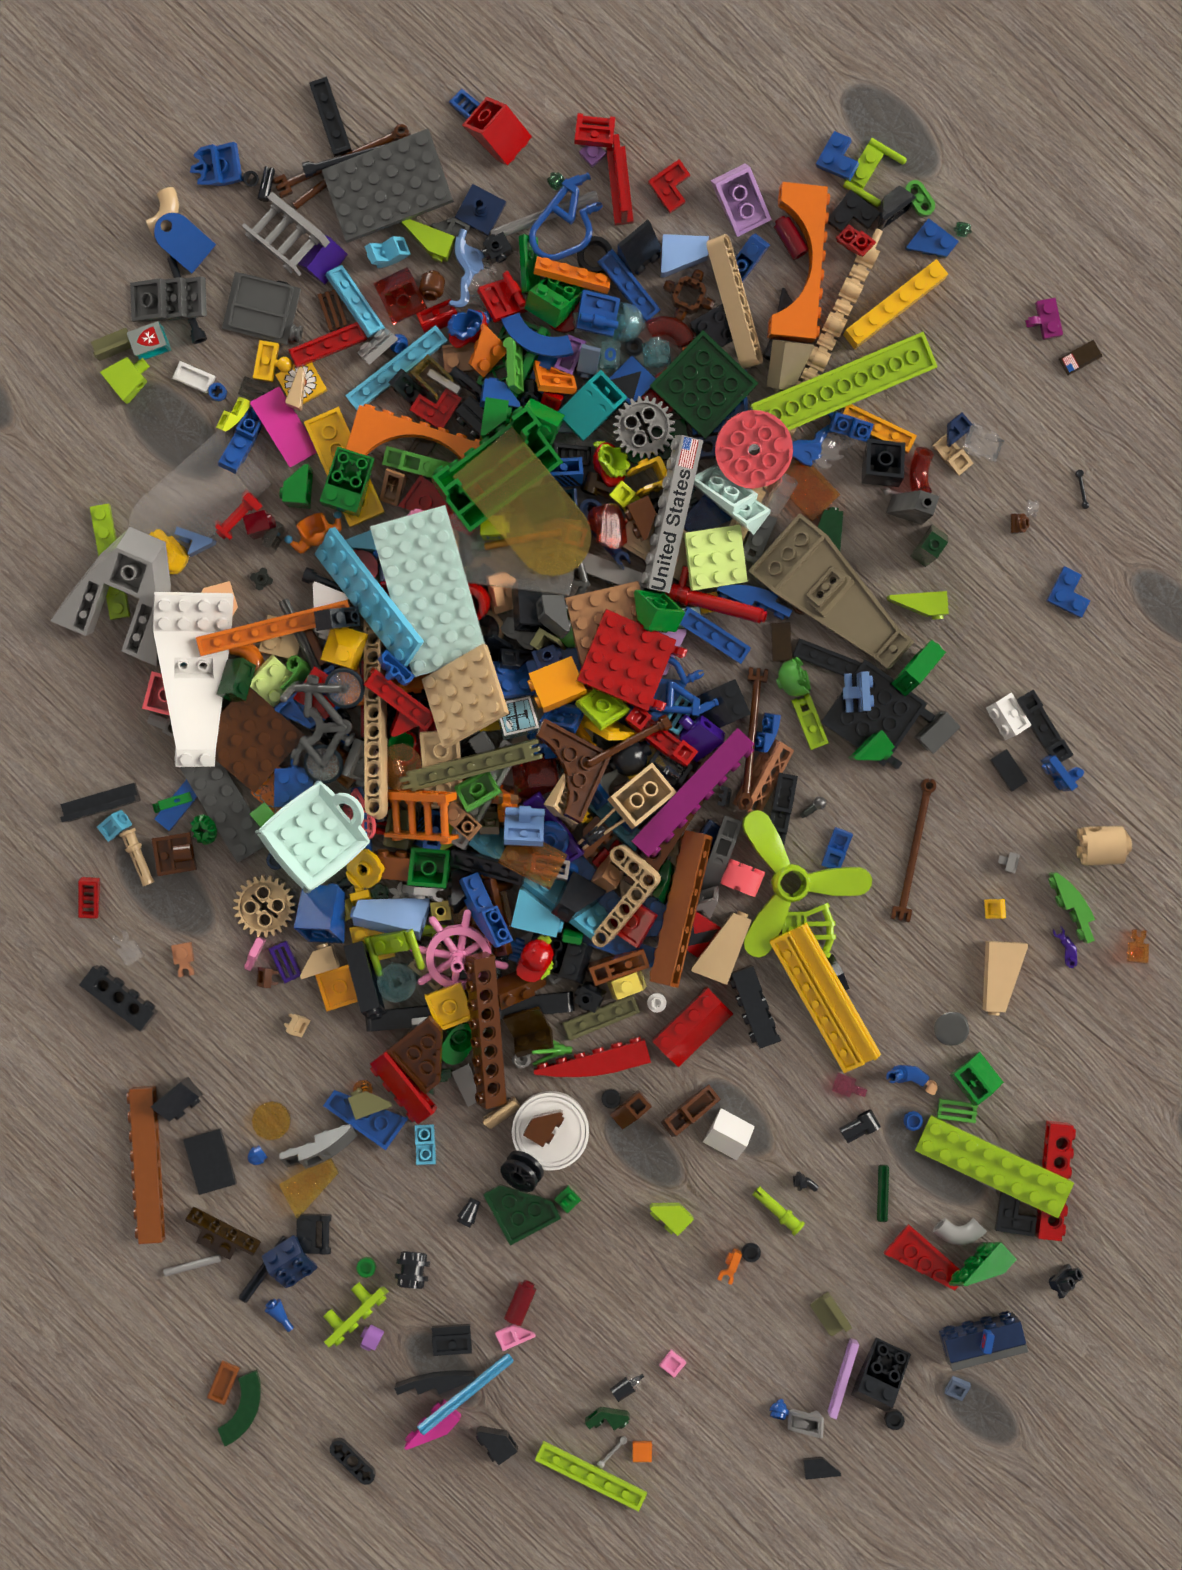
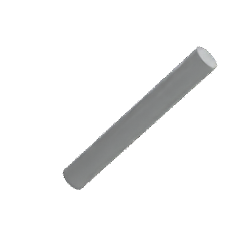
M218 1254L163 1269V1273L166 1277L221 1262V1256Z

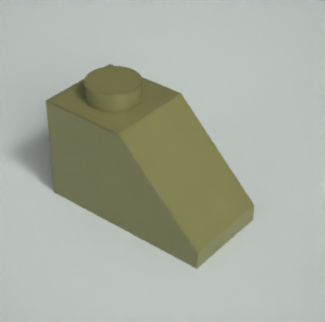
M362 1089L351 1092V1097L348 1098L355 1120L392 1107L391 1102L367 1091L362 1092Z

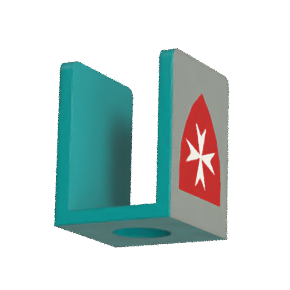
M158 321L127 332L135 356H138L139 360L141 358L147 360L172 351L164 327Z

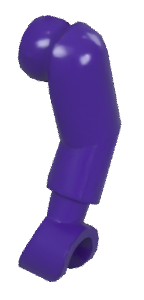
M1060 926L1062 930L1060 934H1056L1053 929L1054 936L1061 940L1060 942L1065 948L1066 966L1069 968L1076 967L1077 948L1068 936L1066 937L1062 926Z

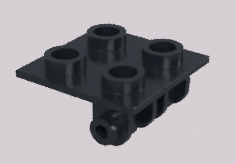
M723 303L690 322V328L693 333L695 332L696 336L705 331L720 347L733 341Z

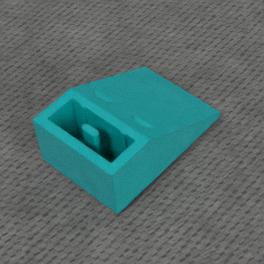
M600 370L558 412L565 415L563 421L584 441L622 407L628 397Z

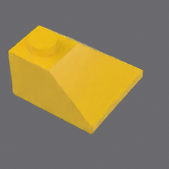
M350 628L330 630L320 660L357 671L369 634Z

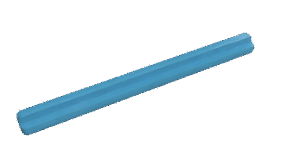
M505 1354L417 1426L420 1433L425 1435L511 1365L514 1360L510 1354Z

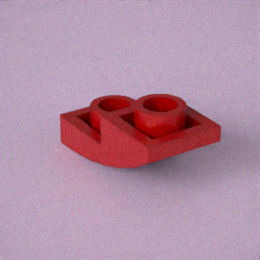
M850 224L836 237L838 243L862 257L876 244V241L866 233L857 231Z

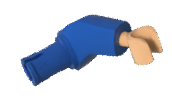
M897 1065L886 1075L887 1080L891 1079L888 1081L890 1083L912 1081L921 1087L926 1084L925 1091L931 1095H935L938 1089L937 1083L933 1080L929 1081L930 1076L917 1066Z

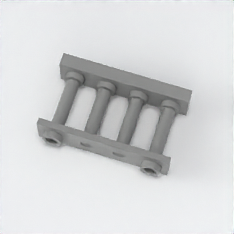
M271 192L267 197L272 203L270 210L253 229L249 228L245 223L242 225L246 231L245 236L252 242L256 240L284 264L283 267L290 274L294 272L300 276L302 273L296 265L314 245L319 243L325 248L330 241L318 228ZM277 213H283L284 218L265 240L258 235ZM294 222L296 224L295 231L278 250L272 247L273 241L289 224ZM307 233L310 235L308 237L309 240L290 261L283 256L302 234Z

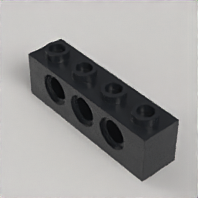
M102 965L93 966L79 986L137 1030L143 1031L157 1014L156 1006L149 1000L144 1001L139 997L140 994L136 990L128 989L124 986L125 982L120 978L112 977L106 967ZM102 980L108 982L109 986L107 990L102 989ZM117 992H121L124 995L122 1002L116 999ZM133 1003L139 1006L138 1013H134L131 1010Z

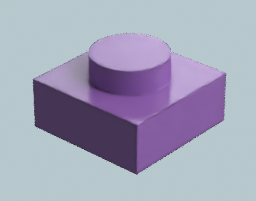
M585 146L579 151V154L591 167H594L606 156V152L601 147Z

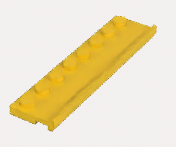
M804 923L771 939L769 943L843 1073L858 1068L873 1059H878L881 1055L879 1049L808 924Z

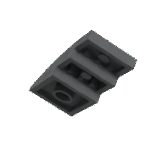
M199 276L186 279L181 277L172 279L158 278L130 283L131 319L133 322L177 320L207 316L205 277Z

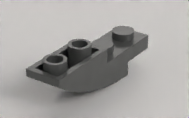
M724 815L708 858L702 890L715 886L719 887L737 841L742 821Z
M351 1124L341 1125L333 1130L322 1131L320 1134L314 1135L315 1142H309L297 1148H289L279 1153L280 1160L287 1168L302 1164L306 1169L316 1166L342 1151L358 1136V1133Z

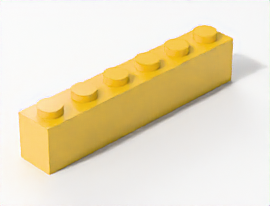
M936 259L847 328L843 336L854 350L943 282L948 275L947 271Z

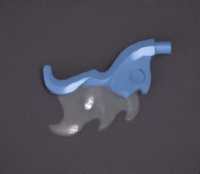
M460 229L458 236L455 238L454 254L464 270V276L461 277L460 282L461 297L459 301L451 300L449 305L455 308H462L467 304H475L481 306L484 312H486L487 309L477 290L480 286L494 282L490 278L489 272L496 275V268L490 262L482 261L484 255L480 250L466 244L465 237L467 231Z

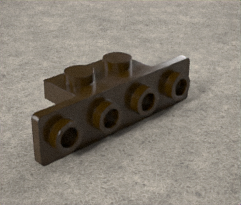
M196 1207L191 1209L185 1219L186 1222L201 1229L196 1243L229 1260L232 1258L236 1248L253 1256L261 1243L260 1240Z

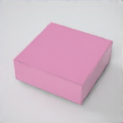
M671 1349L659 1366L675 1378L686 1364V1361Z

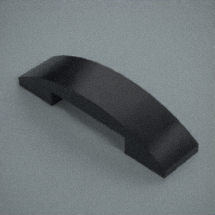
M1034 689L1016 699L1031 723V729L1048 755H1056L1060 762L1073 756L1069 746L1060 737L1042 706L1044 705Z

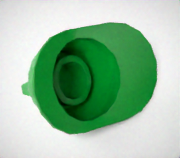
M462 1023L449 1028L447 1037L442 1044V1060L447 1064H459L471 1051L470 1039L472 1034L468 1023Z

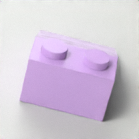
M743 164L711 180L718 200L737 237L772 220L752 170L747 164Z

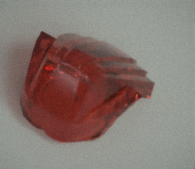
M613 503L593 507L589 511L587 522L590 529L597 534L598 543H601L602 546H607L609 549H619L627 543L626 525L628 521L624 519L618 505Z

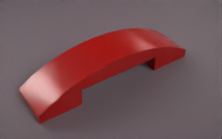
M634 707L625 719L637 733L656 723L651 719L652 715L637 707ZM659 730L644 738L664 755L686 767L698 753L686 741L682 740L681 742L668 731Z

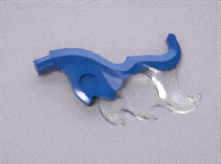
M834 412L827 414L831 420ZM829 424L814 435V440L793 441L792 457L805 466L811 467L813 461L819 468L828 469L832 465L827 464V460L836 461L844 458V455H839V450L852 448L858 440L830 431Z

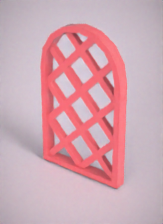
M355 788L351 795L361 802L363 811L366 813L364 810L365 800L359 790ZM345 804L342 809L352 819L353 810L349 805ZM367 814V820L364 819L361 826L367 832L368 838L372 839L376 832L375 818ZM364 822H367V829L364 828Z

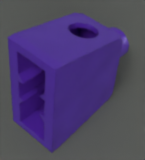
M684 715L679 720V724L683 727L680 733L681 742L682 740L686 741L698 751L693 758L695 762L724 743L725 732L704 716H699L692 720L688 715Z

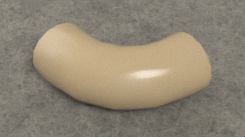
M174 187L164 188L157 193L160 202L159 211L155 216L146 220L153 237L157 220L167 213H178L179 211L178 197ZM167 220L161 222V229L165 232L172 227L171 223Z

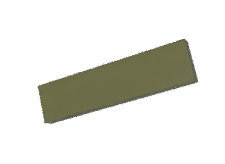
M630 995L600 1007L595 1013L590 1011L562 1022L569 1041L638 1014L640 1010L634 995Z

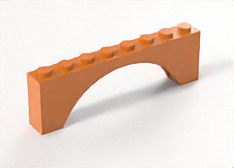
M782 182L779 187L778 207L789 214L799 226L809 248V269L806 283L799 297L787 308L773 314L769 318L768 339L775 338L778 340L813 343L819 337L820 326H817V320L821 316L819 300L822 299L823 288H820V282L824 278L822 262L825 261L826 250H823V243H826L827 231L824 230L829 218V213L826 212V205H829L830 202L827 186Z
M364 404V406L359 405L346 449L367 456L375 448L391 440L422 438L446 447L462 460L465 457L464 453L472 447L476 449L480 446V440L475 439V441L467 439L468 436L457 433L453 435L445 428L438 427L437 430L431 428V425L426 422L420 421L418 424L412 422L410 417L402 415L399 418L393 416L394 413L391 411L383 410L380 412L375 410L374 406ZM479 485L474 487L476 493L482 494L484 492Z

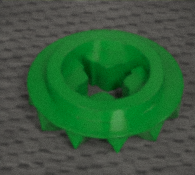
M203 814L194 817V820L190 822L192 825L190 830L194 833L193 838H197V843H203V845L214 842L217 836V828L214 821L209 816ZM202 827V829L207 830V832L204 833L200 830V828Z

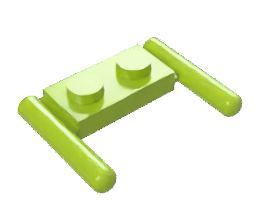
M871 138L858 160L859 166L850 181L846 180L843 187L847 190H852L862 199L879 207L881 200L863 190L884 154L902 165L906 163L907 159L874 138Z
M413 929L377 934L364 938L376 976L383 975L378 955L409 951L410 949H412L417 968L419 970L425 968Z

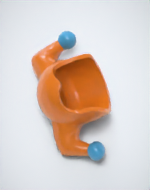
M340 511L334 513L335 522L333 524L328 523L321 512L307 516L296 524L301 536L299 543L293 541L289 535L284 538V541L290 544L298 553L303 554L312 546L321 545L329 528L336 527L339 532L342 530L340 519L342 513Z

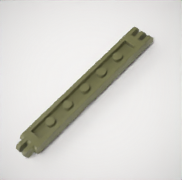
M536 738L407 771L406 776L399 778L400 782L408 781V783L401 785L402 790L410 788L411 791H416L543 758L542 753L534 754V752L541 750L540 746L532 747V745L538 744L539 740Z

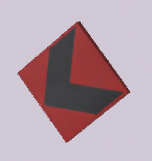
M696 911L687 951L699 957L721 927Z

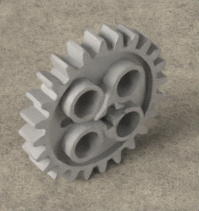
M638 396L637 402L631 398V405L624 403L625 410L618 409L621 416L615 415V419L619 421V423H613V427L618 428V430L613 431V434L619 435L615 441H622L620 448L626 447V454L632 451L633 458L636 454H639L640 459H642L643 455L646 454L647 458L650 459L651 453L657 457V450L664 452L663 445L670 446L667 439L673 440L674 438L669 434L675 432V429L670 427L675 424V421H669L673 414H666L669 407L667 406L662 409V401L655 404V397L651 402L648 396L645 397L644 401ZM646 410H650L654 413V417L648 420L644 417L643 413ZM636 412H639L643 424L645 426H649L647 428V433L651 438L652 443L648 442L644 430H639L641 428V423L638 417L636 416ZM633 418L637 425L630 428L626 425V420ZM653 428H659L662 431V435L654 437L651 431ZM642 436L645 442L642 445H637L634 442V438Z

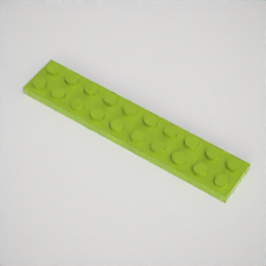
M923 331L749 406L751 410H762L775 415L785 424L789 431L933 370L938 366Z

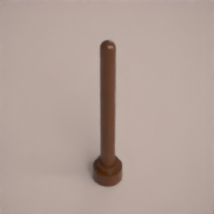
M666 714L658 717L655 724L592 757L587 761V765L592 767L659 730L667 731L671 729L672 724Z

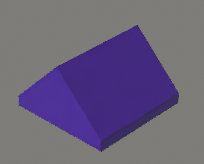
M328 236L326 237L330 243L325 248L319 243L314 245L297 264L324 285L329 281L325 276L326 273L340 266L348 255Z

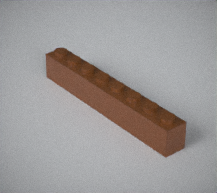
M685 830L684 835L681 837V848L676 858L677 865L672 875V887L667 896L668 904L663 914L664 921L662 929L659 931L658 946L654 952V964L650 970L651 982L676 988L679 987L712 845V836Z
M156 1086L133 1087L127 1092V1104H130L128 1122L131 1123L129 1141L130 1143L132 1142L133 1150L130 1151V1160L134 1163L131 1178L132 1181H135V1188L132 1192L133 1200H136V1208H134V1219H137L135 1238L138 1239V1244L162 1243L166 1239L158 1113L151 1108L157 1102Z

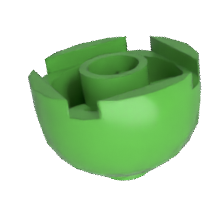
M795 657L784 662L778 672L779 678L776 679L779 689H783L785 693L795 697L809 694V690H811L807 671H803L800 667L803 665L800 658Z

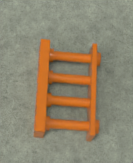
M388 789V800L392 803L393 831L384 833V837L392 838V841L416 839L440 841V844H451L452 840L459 838V834H449L447 805H449V802L457 800L456 792ZM401 800H404L408 806L409 831L401 830L399 806ZM417 801H420L424 807L425 832L417 831L415 809ZM433 802H437L438 806H440L441 833L433 832L431 809Z

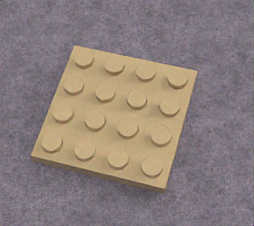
M481 644L422 679L443 748L451 747L509 714L488 646L485 644Z

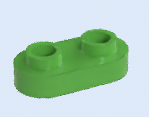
M910 181L905 189L910 193L912 189L917 191V194L914 195L916 199L912 207L919 216H930L935 209L933 198L920 181ZM926 205L928 210H923L921 206Z

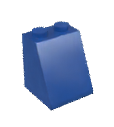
M337 884L319 885L310 893H305L302 889L294 929L308 942L344 943L345 892Z

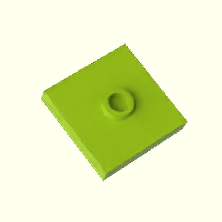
M596 689L581 697L575 703L600 731L627 715L630 711V708L623 701Z

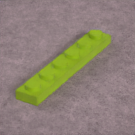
M109 503L90 507L98 556L116 540ZM109 586L106 600L110 620L131 617L126 592Z
M545 1441L542 1442L535 1457V1461L638 1512L647 1496L646 1491Z

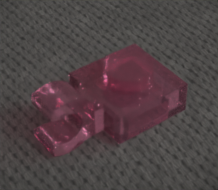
M837 1072L832 1091L850 1097L852 1092L862 1097H865L867 1093L866 1088L855 1085L856 1078Z

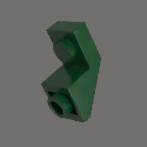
M600 1406L585 1417V1424L590 1430L592 1427H599L604 1422L603 1419H606L615 1431L617 1428H624L629 1423L630 1414L627 1410Z

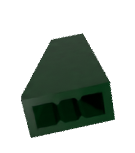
M828 507L827 510L822 512L817 527L828 535L840 551L844 511H839V508Z
M931 525L910 557L923 566H928L939 557L947 545L948 535L934 525Z

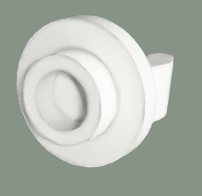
M660 993L650 995L647 1000L648 1008L656 1013L663 1011L666 1007L665 997Z

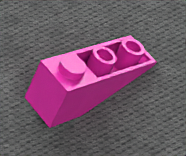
M444 1399L441 1403L437 1402L430 1410L432 1412L430 1415L447 1401ZM455 1409L425 1435H422L418 1429L415 1433L411 1431L405 1438L406 1444L404 1449L408 1450L447 1435L460 1421L461 1414ZM423 1417L422 1420L418 1423V1425L422 1423L425 1419H427V1417Z

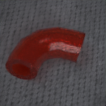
M659 316L645 321L653 339L661 335L670 336L675 340L678 348L690 344L695 339L689 327L675 317Z
M917 447L913 454L909 471L911 492L922 490L932 493L928 474L934 454L925 447Z

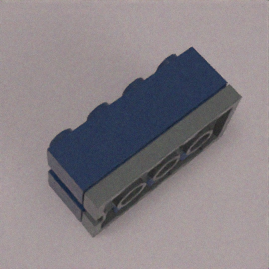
M1010 1311L1001 1312L996 1317L984 1316L980 1318V1321L976 1322L965 1321L961 1323L962 1325L956 1327L953 1325L946 1326L943 1330L939 1331L945 1359L952 1371L1028 1352L1021 1321ZM984 1329L991 1330L995 1336L991 1354H985L980 1349Z

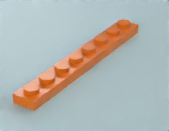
M348 600L196 637L200 656L316 628L314 611L349 607Z

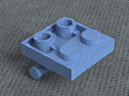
M869 671L856 674L857 687H852V674H844L845 687H843V699H845L846 713L854 712L853 699H858V712L871 711V707H874V696L870 695V687H873V677L869 676Z
M519 806V808L505 807L504 845L543 847L545 809L531 808V806Z

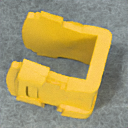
M660 456L650 460L648 458L638 462L637 466L627 472L626 476L628 478L653 467L659 480L639 489L635 494L636 496L641 498L650 494L649 492L654 490L658 492L663 489L662 482L667 475V469Z

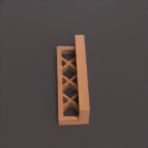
M776 739L767 753L760 752L752 767L750 797L753 800V804L758 800L755 810H763L777 784L778 774L783 773L794 752L793 749ZM785 749L786 753L784 757L780 759V754L782 750ZM776 767V772L771 776V770ZM743 784L732 803L737 806V801L742 796ZM767 784L765 792L762 793L763 785ZM746 799L742 800L743 810L749 805V801Z

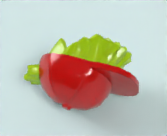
M605 441L594 442L593 446L596 448L593 455L594 469L602 476L607 486L616 487L621 480L624 482L625 475H627L626 471L631 466L627 461L628 456L621 451L620 447H615L611 443Z
M542 934L537 939L528 942L523 948L516 972L524 981L537 982L550 975V970L553 969L552 959L554 953L550 945L552 940L549 936L544 937Z

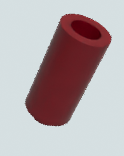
M782 216L775 221L776 225L773 228L791 258L797 260L805 255L809 248L791 218Z
M528 1280L518 1283L504 1317L506 1321L522 1326L537 1290L534 1287V1283Z

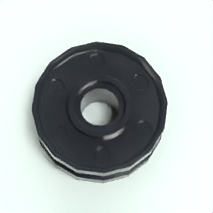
M512 1151L500 1169L504 1180L510 1186L522 1192H532L544 1176V1170L538 1160L523 1151Z

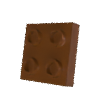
M191 832L151 838L157 876L197 870Z

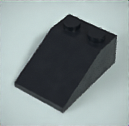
M648 219L618 244L617 249L619 258L631 273L637 276L646 269L645 266L647 264L656 262L660 258L659 254H661V246Z
M736 679L696 696L700 699V705L715 698L717 699L718 706H714L699 716H704L719 728L751 714ZM691 714L690 718L695 720L699 716H692Z

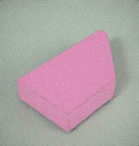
M263 937L256 938L248 954L247 962L244 965L245 969L252 970L267 939Z
M514 1324L495 1332L502 1351L536 1336L534 1332Z

